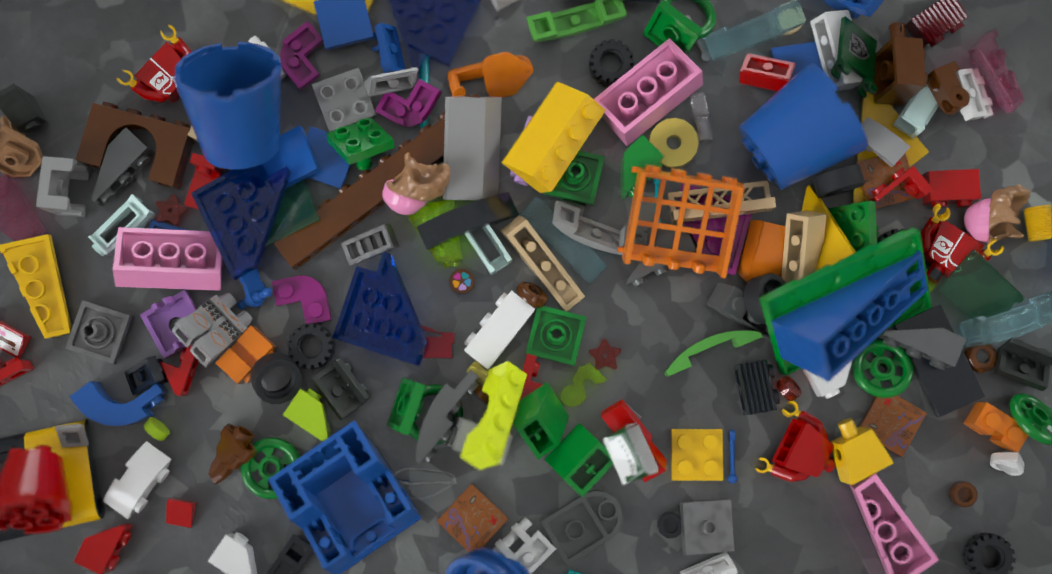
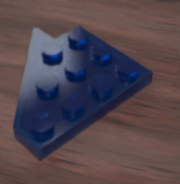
M389 0L412 67L418 68V74L427 56L450 67L479 8L481 0Z
M263 164L246 169H233L191 193L231 277L235 280L259 266L291 175V171L287 166L270 176Z
M383 251L377 272L356 266L332 338L420 366L428 340L392 255Z

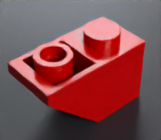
M126 523L86 537L73 562L97 574H106L113 571L119 563L120 557L118 554L121 548L128 544L132 536L130 530L133 525Z

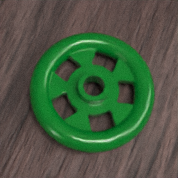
M875 339L853 359V376L857 384L872 396L879 398L897 396L904 392L912 381L913 364L911 358L906 354L904 348L900 346L892 348L882 343L884 339ZM885 350L895 354L893 360L883 356ZM869 352L876 356L871 363L865 359ZM879 365L885 367V373H881L878 370ZM895 366L903 367L902 377L894 375L896 371ZM867 369H869L874 377L870 381L867 380L863 373ZM880 381H891L892 387H881Z
M1025 393L1014 395L1010 400L1009 407L1018 426L1034 440L1042 444L1052 445V435L1046 430L1047 428L1052 432V410L1032 395Z
M270 437L261 439L253 444L257 453L262 451L266 457L260 463L254 460L253 457L247 464L241 465V476L246 487L256 496L265 499H277L275 491L269 488L268 479L284 469V464L290 465L300 458V455L289 442L280 438ZM275 448L285 452L282 459L272 455ZM270 463H273L276 466V471L274 473H271L268 470V465ZM259 470L263 480L256 483L252 472Z

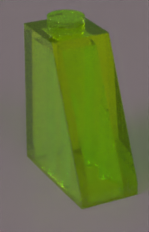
M445 200L426 203L417 213L407 215V217L420 235L417 229L418 225L456 209L455 201ZM460 236L451 239L448 243L429 249L438 265H443L444 269L458 267V263L463 262Z

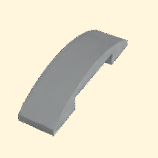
M556 201L553 224L561 232L586 246L622 255V253L617 252L618 246H624L628 226L625 225L622 230L612 228L579 216L580 209ZM636 230L634 243L647 245V233Z

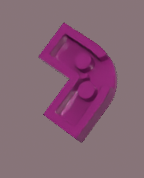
M309 21L305 22L283 40L280 52L282 68L300 91L320 77L306 56L324 42L323 38Z
M419 79L407 100L392 92L385 93L375 112L400 126L414 127L423 123L429 117L442 91Z
M294 276L271 281L276 306L301 302L306 324L332 321L327 293L317 280L308 276Z

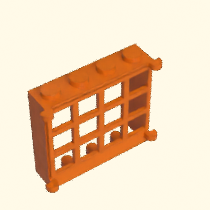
M646 165L645 169L632 166V172L637 173L625 244L624 246H618L617 252L622 253L624 263L630 264V260L642 261L646 266H654V263L664 264L673 270L685 267L691 268L694 272L704 274V271L717 272L721 278H726L744 192V183L737 182L738 179L725 176L722 177V180L712 179V175L706 173H697L696 176L686 175L687 171L680 169H671V173L663 172L661 167ZM646 177L661 179L657 198L642 196ZM666 180L684 183L681 201L663 199ZM690 184L708 187L705 205L687 202ZM714 188L732 190L729 209L711 206ZM641 201L656 203L653 222L638 220ZM662 204L680 207L677 225L658 223ZM686 208L704 211L700 229L682 226ZM709 212L727 214L724 232L706 230ZM637 225L652 227L648 245L634 243ZM657 228L675 231L672 249L654 246ZM681 232L699 234L696 252L678 250ZM705 235L723 238L719 256L701 253Z

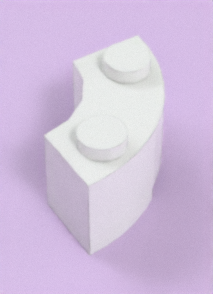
M146 441L126 463L128 469L120 481L118 479L113 481L103 502L127 519L134 512L140 513L147 505L148 500L146 498L157 482L162 483L170 472L168 466L171 458Z

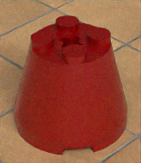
M38 445L35 449L23 450L14 448L9 450L8 457L0 474V530L4 531L7 527L24 530V534H42L61 530L64 523L67 521L71 522L72 504L63 459L60 455L51 452L52 448L50 446Z

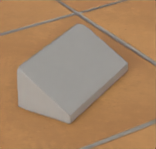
M418 68L370 76L363 82V87L369 97L414 88Z

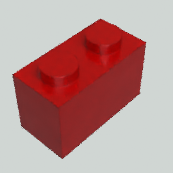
M979 169L928 171L922 174L934 189L922 197L923 205H931L933 208L936 204H940L941 208H945L947 204H956L958 208L970 207L973 202L981 199Z

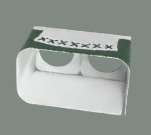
M637 423L626 425L603 438L623 485L658 472L657 464L639 424L632 427Z

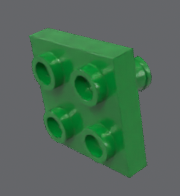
M372 117L360 119L354 124L338 127L334 131L326 133L328 143L348 165L357 163L356 166L359 170H367L372 167V156L395 148L393 138Z
M579 150L552 192H545V195L593 206L605 156Z
M864 201L829 208L830 213L856 252L870 244H877L879 232H876V230H879L876 225L874 201Z
M546 306L537 307L525 354L575 366L587 317Z

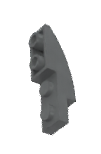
M472 370L469 371L455 389H452L446 383L430 406L418 438L415 460L417 463L420 464L423 460L428 463L437 452L433 447L439 440L444 443L453 433V430L450 428L453 423L446 416L448 413L453 416L462 406V403L459 402L465 393L470 396L479 385L476 382L479 376Z

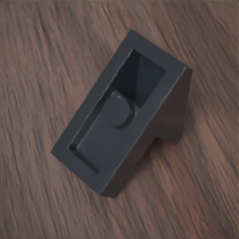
M156 356L145 358L124 372L133 396L147 391L155 384L169 382L161 366L162 359H157Z

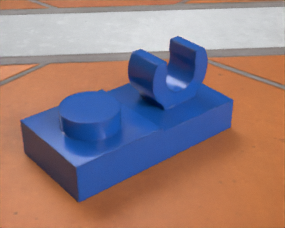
M384 23L375 25L376 32H373L374 40H378V45L373 47L372 50L380 53V63L384 73L405 70L396 26Z

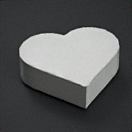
M998 452L991 455L990 466L992 468L1004 471L1012 476L1023 474L1024 461L1019 452Z

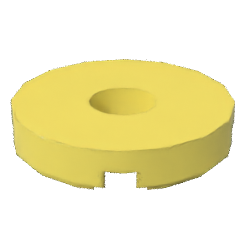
M678 118L665 119L658 123L652 130L649 141L664 155L661 164L669 168H678L689 163L697 153L699 145L698 135L693 126L685 120ZM670 137L677 138L680 141V147L678 149H670L667 145V139Z

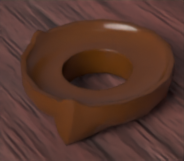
M522 281L516 288L520 298L532 307L545 306L547 295L536 284Z
M977 340L970 343L964 350L972 370L982 374L990 371L996 365L997 352L995 347L989 342ZM980 349H984L988 353V361L986 363H980L977 360L976 354Z

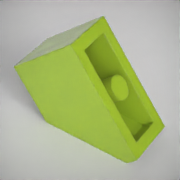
M311 388L308 391L300 389L283 415L323 442L331 437L326 404L320 400L322 396Z

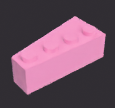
M876 474L854 485H850L886 574H920L939 561Z

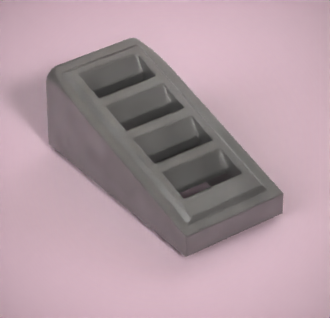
M383 224L341 242L349 266L399 247L391 224ZM381 233H383L387 245H385ZM372 236H374L376 239L377 245L379 247L377 249H375L374 243L371 238ZM362 240H365L367 248L369 250L368 253L365 252ZM354 243L356 244L358 252L360 254V256L356 257V254L352 247V244Z

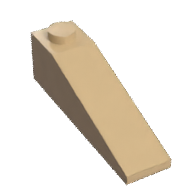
M805 210L787 213L781 275L786 284L794 279L798 281L815 272L824 241L826 214Z
M519 215L500 230L564 311L567 312L585 297L527 219Z

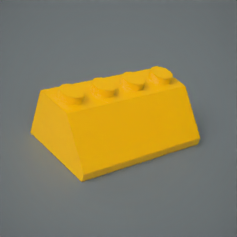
M556 82L501 163L539 193L552 192L606 109L588 94L563 83Z

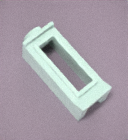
M927 84L926 87L908 101L893 124L894 127L912 139H915L924 131L925 126L939 107Z
M131 194L129 199L88 238L94 243L92 247L101 256L108 255L114 258L117 235L109 243L104 238L131 211L137 216L125 228H145L151 222V219L153 220L157 215L147 209L139 197Z
M490 225L482 228L500 254L492 262L489 261L471 232L464 235L492 276L512 263V258Z

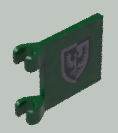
M846 16L841 18L837 60L832 67L831 74L840 79L842 72L845 75H849L851 70L863 78L857 92L860 96L866 98L867 92L873 95L877 92V86L873 82L877 40Z

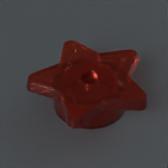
M174 194L167 201L155 202L159 209V214L156 218L158 223L168 221L177 226L181 215L188 210L187 207L178 204L177 197Z
M604 338L599 348L589 350V354L596 359V370L605 366L612 369L617 368L615 358L621 352V348L611 347ZM604 353L608 355L607 358L603 357Z

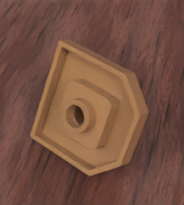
M2 116L0 119V171L11 177H30L42 163L43 154L40 146L35 141L27 138L24 133H20L6 116Z

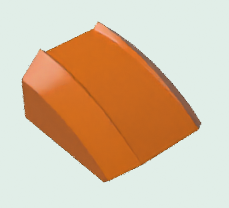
M750 220L737 268V274L746 282L753 277L770 273L781 277L786 226L763 220Z

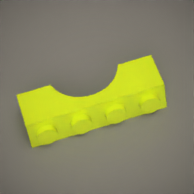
M509 361L488 370L482 391L489 395V405L480 423L467 435L460 456L479 470L501 462L527 374Z

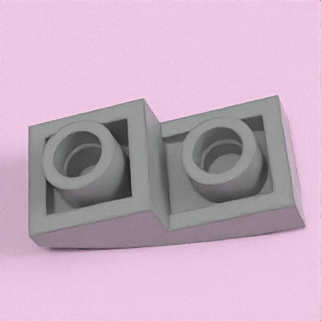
M867 117L861 125L868 140L866 151H873L890 167L894 166L910 148L897 135L873 119Z

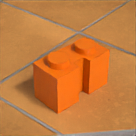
M250 326L237 339L233 347L229 348L216 361V364L237 384H244L245 382L248 384L251 382V370L255 363L263 356L274 353L278 347L257 327Z
M976 402L963 423L980 435H992L989 439L991 442L1010 452H1019L1029 436L1018 426L1013 418L988 402Z

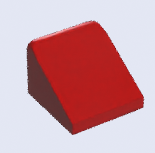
M169 498L166 507V523L192 528L197 502Z

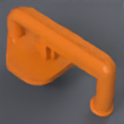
M502 52L486 57L483 62L448 71L447 79L452 96H465L466 90L460 85V82L484 77L488 95L503 98L515 95L531 76L534 69L528 57Z

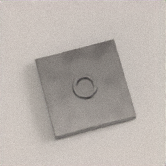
M731 499L680 502L683 555L734 551Z

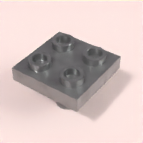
M82 300L65 349L117 364L133 316Z

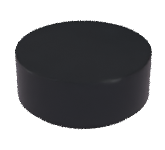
M665 512L660 515L657 520L659 533L666 538L679 536L681 534L680 516L673 512Z

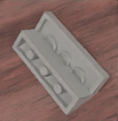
M445 97L444 163L450 167V182L445 189L443 199L480 200L498 194L502 97Z

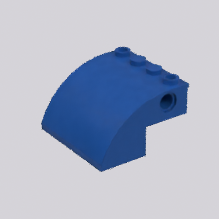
M355 420L268 479L289 520L303 529L323 569L331 574H342L422 519L387 461Z

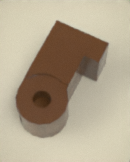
M955 61L938 67L927 75L926 84L940 109L948 115L956 114L967 106L970 101L969 93L961 87L955 75L960 70Z

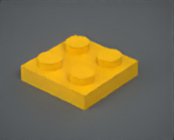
M671 429V480L723 481V429Z

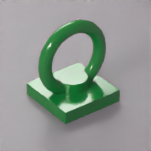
M661 0L642 34L657 46L662 45L670 38L688 56L696 41L706 37L714 29L716 23L715 10L709 0H692L702 7L706 15V23L701 28L670 5L674 0Z
M402 377L386 426L399 433L410 434L418 441L420 430L416 426L415 421L418 420L422 412L423 398L432 394L438 395L444 386L439 384L423 385ZM462 406L453 415L452 423L455 415L463 418ZM439 440L436 445L442 444L443 442Z

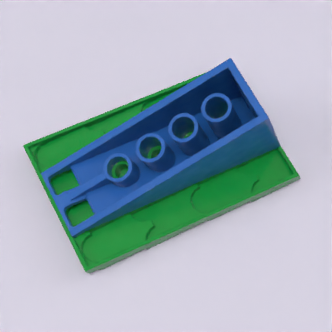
M915 228L902 230L876 245L870 244L833 265H826L798 281L794 279L759 298L763 307L762 310L766 325L768 326L767 329L773 345L776 362L778 363L777 366L781 374L787 376L799 369H804L829 382L884 330L932 308L920 230Z

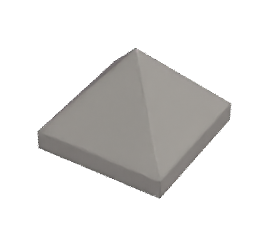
M83 424L56 426L55 429L62 447L88 446L89 442Z

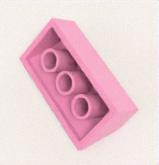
M669 38L594 98V100L606 109L602 115L611 130L628 146L703 86V73Z
M118 227L113 263L115 286L221 291L224 234L223 232Z

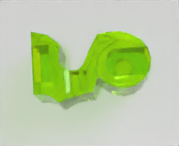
M589 362L585 366L578 367L577 372L572 378L574 385H567L561 391V401L566 406H578L587 398L583 386L584 380L590 379L593 384H602L607 381Z

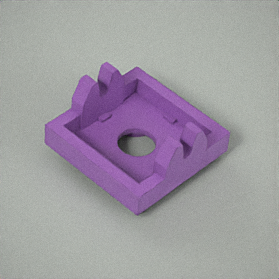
M183 290L174 296L163 298L162 302L152 304L151 309L140 314L163 359H167L186 348L174 335L169 323L175 317L182 319L197 310L187 290Z

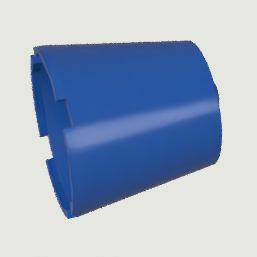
M238 42V46L222 47V43H217L199 48L187 54L176 64L175 75L173 76L175 85L205 159L212 165L224 169H246L267 162L278 152L280 148L282 67L279 56L273 50L250 42Z
M813 63L804 67L739 126V131L743 138L741 141L747 151L752 153L753 157L751 159L758 170L762 169L768 181H772L780 190L855 156L868 147L866 134L848 102L842 104L835 94L838 87L822 69Z

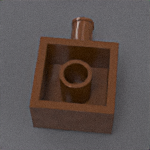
M894 22L889 25L890 40L876 52L873 81L877 86V92L874 94V103L902 106L926 87L928 76L925 72L924 60L926 52L923 49V39L906 37V25L904 22Z

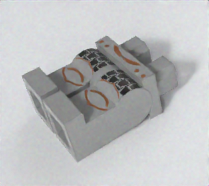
M230 293L220 297L217 295L213 296L190 315L177 321L172 330L186 348L193 344L190 352L205 368L235 343L253 320L247 311L243 310L236 316L230 310L237 303Z

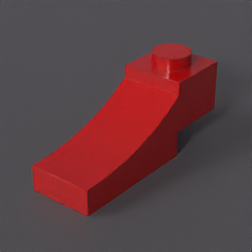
M623 399L602 411L601 417L613 433L626 425L637 423L632 426L634 427L639 424L658 467L657 473L642 478L644 482L666 471L667 459L652 442L651 433Z

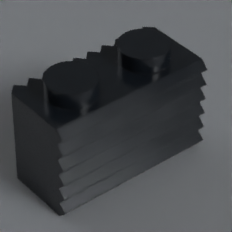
M766 359L734 365L743 415L777 410L776 404L780 403L777 389L772 387L771 379L775 378L772 364H768Z

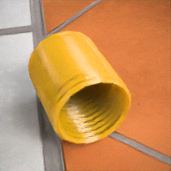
M1039 205L1023 210L1028 241L1052 238V205Z

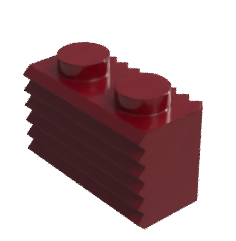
M939 0L913 17L906 24V29H908L912 37L923 39V48L928 45L933 48L944 40V34L947 32L954 34L965 26L963 21L969 16L957 0Z

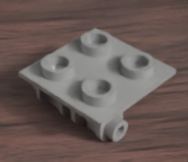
M359 68L312 84L329 132L338 127L358 122L360 119L376 115L371 99L363 87L364 79Z

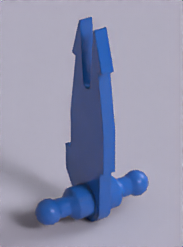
M235 230L232 235V246L235 248L240 283L243 284L246 295L244 300H240L237 303V306L241 310L246 309L247 306L256 308L261 306L265 298L270 297L273 291L270 287H265L264 282L260 280L258 268L249 246L251 244L244 231L240 232L241 246L237 231Z

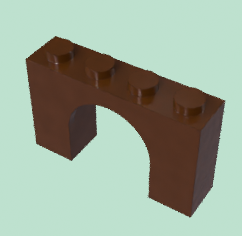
M103 101L102 105L92 104L76 161L86 166L101 169L108 145L125 128H128L130 131L146 130L151 132L156 142V155L148 179L155 184L180 190L194 140L188 136L190 131L189 124L175 120L174 124L165 122L166 118L151 114L150 117L142 116V112L132 108H127L126 111L119 110L117 105Z

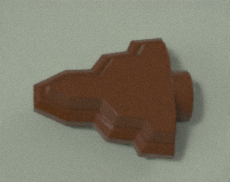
M230 423L223 427L220 433L221 439L216 447V457L208 473L214 484H219L231 475L233 470H238L244 463L247 464L257 453L251 443L254 439V434L249 429L239 425L235 427Z

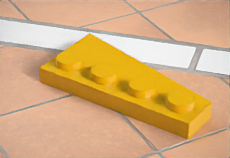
M46 234L1 244L0 252L4 255L11 274L16 278L20 286L19 289L23 297L26 298L30 311L44 338L48 339L70 334L72 326L51 235Z

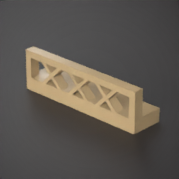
M768 180L744 183V189L748 190L745 194L743 193L739 215L769 212L776 208L775 197L771 198ZM763 187L764 199L752 200L747 196L752 188ZM708 188L689 190L687 200L691 203L699 204L697 201L702 195L707 194ZM714 188L713 198L717 201L711 206L729 209L730 203H727L722 198L727 192L732 190ZM683 191L668 193V200L681 198ZM723 192L720 197L715 194ZM698 195V197L695 200L690 197ZM669 206L672 224L677 223L679 209L676 210L675 206ZM686 208L683 222L702 220L704 211ZM709 212L708 219L727 217V214Z

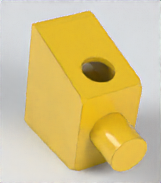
M852 418L844 419L838 423L842 436L836 438L831 443L833 444L832 452L841 482L854 485L894 464L872 429L866 427L856 428Z

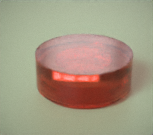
M785 375L777 381L779 392L787 400L795 401L801 396L799 386L789 376Z

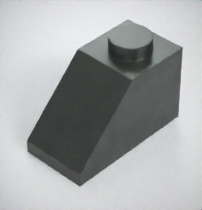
M15 84L0 91V109L16 129L24 133H32L39 130L42 124L48 122L35 97Z

